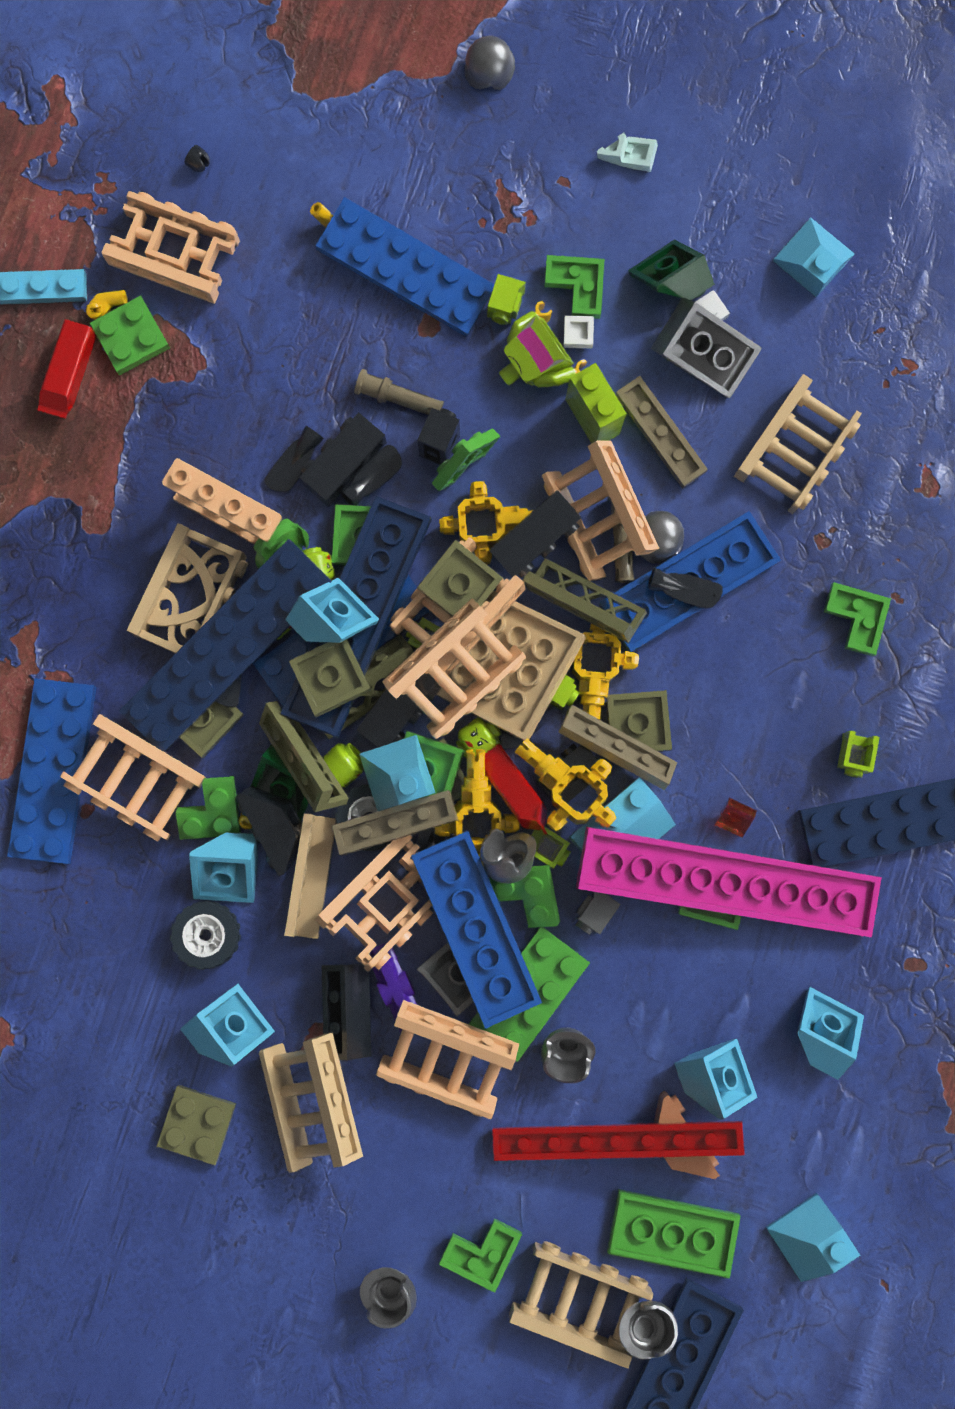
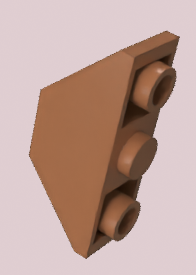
M666 1091L660 1093L654 1123L686 1122L681 1115L685 1109L676 1095L670 1097ZM715 1156L664 1157L672 1170L716 1179L720 1176L715 1169L719 1165Z

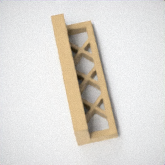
M304 813L284 936L319 939L320 925L315 919L323 911L335 837L332 825L337 824L335 818Z

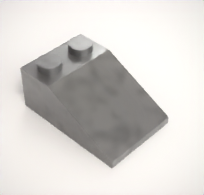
M686 298L681 299L651 347L653 351L729 399L762 349L698 303Z

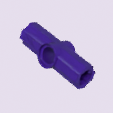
M388 942L374 947L369 955L373 958ZM392 947L387 952L391 958L379 970L376 967L372 969L378 980L376 983L386 1007H390L393 1018L396 1020L403 1000L418 1004L414 997L415 991L406 971L402 970L398 957Z

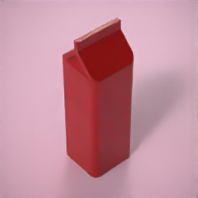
M64 319L39 392L37 411L66 419L67 414L74 406L97 337L91 327Z
M500 744L496 745L485 753V776L488 777L489 782L523 828L541 830L545 835L548 834L545 830L546 806Z

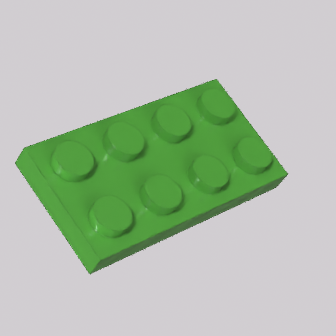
M539 927L521 952L542 1003L486 1029L478 1011L469 1022L471 1026L519 1043L516 1056L517 1062L590 964L589 961L544 927Z

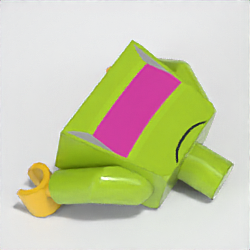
M542 301L536 304L535 312L530 311L514 321L507 338V345L504 348V352L511 363L499 371L500 376L509 386L520 377L526 384L535 385L538 388L560 386L569 383L570 377L580 372L579 368L587 364L586 360H580L574 368L571 367L574 362L547 324L550 321L552 310H549L548 313L540 312L545 306V303Z

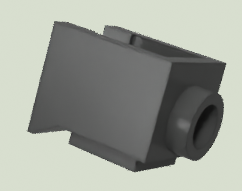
M592 891V897L587 895L577 909L576 913L579 915L576 918L578 921L575 925L589 935L593 931L600 935L621 904L605 893Z

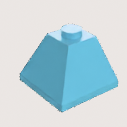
M810 218L778 253L773 262L817 297L854 256V253Z
M336 578L331 583L328 582L300 595L286 621L305 641L340 643L375 625L379 618L339 578Z
M417 735L359 754L377 811L436 793Z
M226 832L190 852L189 860L193 899L254 903L258 850L257 841L253 834Z
M239 984L195 1015L180 1029L199 1054L231 1067L275 1032Z
M811 987L808 988L797 1034L810 1065L838 1080L856 1060L864 1015Z
M737 1039L692 1053L675 1063L685 1094L718 1119L728 1117L757 1098Z
M817 1193L766 1226L801 1282L833 1274L860 1256L842 1226Z

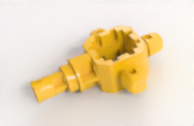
M484 481L472 482L470 486L471 499H464L458 506V518H453L452 515L439 519L440 533L454 535V532H459L460 541L464 542L471 537L477 547L474 550V554L488 565L492 560V553L489 551V547L495 545L532 511H528L527 508L519 509V506L502 507V503L495 497H488ZM484 509L494 511L496 533H492V536L472 537V535H467L465 513H470V510L483 511Z
M590 624V631L592 633H583L586 637L583 644L593 643L610 646V670L603 673L581 669L582 645L573 661L572 673L579 680L578 696L581 697L580 704L583 705V711L600 720L601 706H604L605 699L608 697L609 682L619 673V666L623 667V670L636 669L638 667L639 655L629 651H625L622 654L621 642L616 636L605 634L606 631Z
M529 739L524 740L522 746L519 745L515 754L535 769L534 773L540 777L539 781L552 791V805L557 811L553 810L547 819L546 824L555 832L561 830L568 823L567 818L577 825L586 824L594 816L596 818L595 822L604 828H609L616 820L615 813L608 806L606 808L602 806L608 797L607 785L601 779L605 780L612 768L606 760H598L590 768L592 771L584 765L572 766L570 768L560 758L557 757L555 759L550 754H544ZM576 777L582 778L598 794L595 801L582 814L579 811L576 812L560 796L561 792Z
M473 749L466 750L467 776L464 777V784L461 785V800L454 805L459 821L435 827L434 833L438 836L450 837L452 833L453 837L462 833L463 815H468V812L482 813L484 811H488L491 814L490 832L494 829H499L505 833L518 831L520 823L513 814H503V817H501L499 808L491 801V785L488 784V777L485 776V750L476 749V757ZM471 837L481 860L480 850L485 838Z

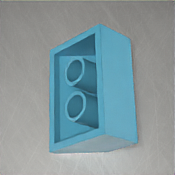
M639 777L604 806V808L608 806L616 816V820L609 828H604L596 823V818L593 816L568 838L582 853L586 827L660 839L676 824L661 801Z

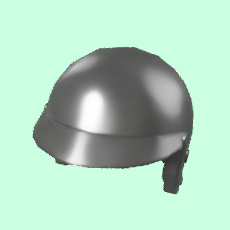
M494 36L481 37L467 51L465 77L472 87L484 89L492 86L498 90L505 88L512 79L515 70V58L505 41Z
M651 511L645 518L659 549L641 556L648 562L661 563L677 555L682 550L684 528L680 520L672 513L667 511Z
M499 829L492 830L484 839L480 850L481 860L487 875L500 883H514L525 878L533 865L536 840L528 833H516L505 838L503 832Z
M568 1027L559 1028L550 1033L543 1043L541 1051L543 1069L549 1077L563 1083L581 1082L589 1075L591 1061L596 1053L595 1046L580 1031Z
M382 1267L372 1270L364 1277L360 1286V1298L368 1310L366 1313L367 1319L377 1327L384 1329L397 1327L412 1315L416 1307L417 1295L412 1281L407 1275L396 1269Z
M657 1301L636 1302V1304H633L624 1312L620 1320L619 1336L621 1343L627 1352L635 1358L651 1359L662 1357L675 1346L678 1336L676 1318L672 1311L663 1303Z

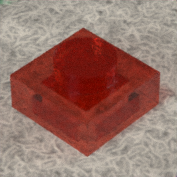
M729 797L718 815L715 825L743 838L755 819L757 810Z

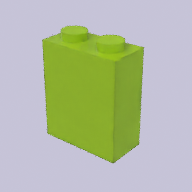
M594 363L571 376L565 401L591 444L595 441H609L620 435L627 413L598 365Z

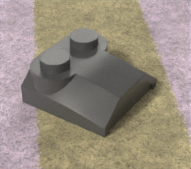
M447 942L418 967L417 970L428 980L457 1017L473 1003V999Z

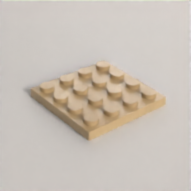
M492 591L485 601L490 603L497 593ZM515 601L492 626L490 631L507 650L516 645L526 657L518 670L511 674L508 673L500 681L498 688L494 692L486 694L477 702V706L471 714L524 741L526 739L530 740L586 637L584 634ZM482 640L469 652L485 671L499 659ZM461 662L449 674L451 680L462 691L466 690L476 680ZM441 688L437 696L450 703L453 702L454 699Z

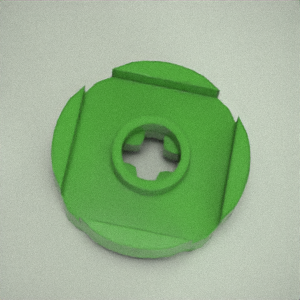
M283 519L268 542L260 538L255 542L254 550L257 552L255 556L257 568L259 569L288 539H291L301 550L303 546L307 549L309 545L308 533L290 519Z

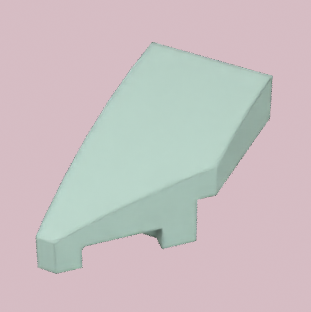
M622 133L618 136L616 142L605 149L603 147L598 149L597 156L601 160L619 166L651 172L658 147L657 140L630 136L626 138V135Z

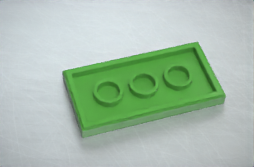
M618 1189L607 1253L730 1279L741 1216L739 1213Z

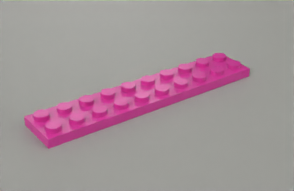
M586 827L576 888L872 937L882 877Z

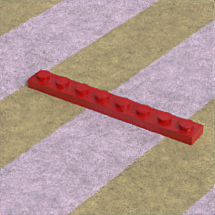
M742 1121L494 1127L492 1129L494 1161L745 1155Z

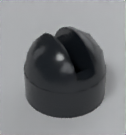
M194 145L187 153L184 163L196 172H203L205 167L209 166L210 158L203 148Z

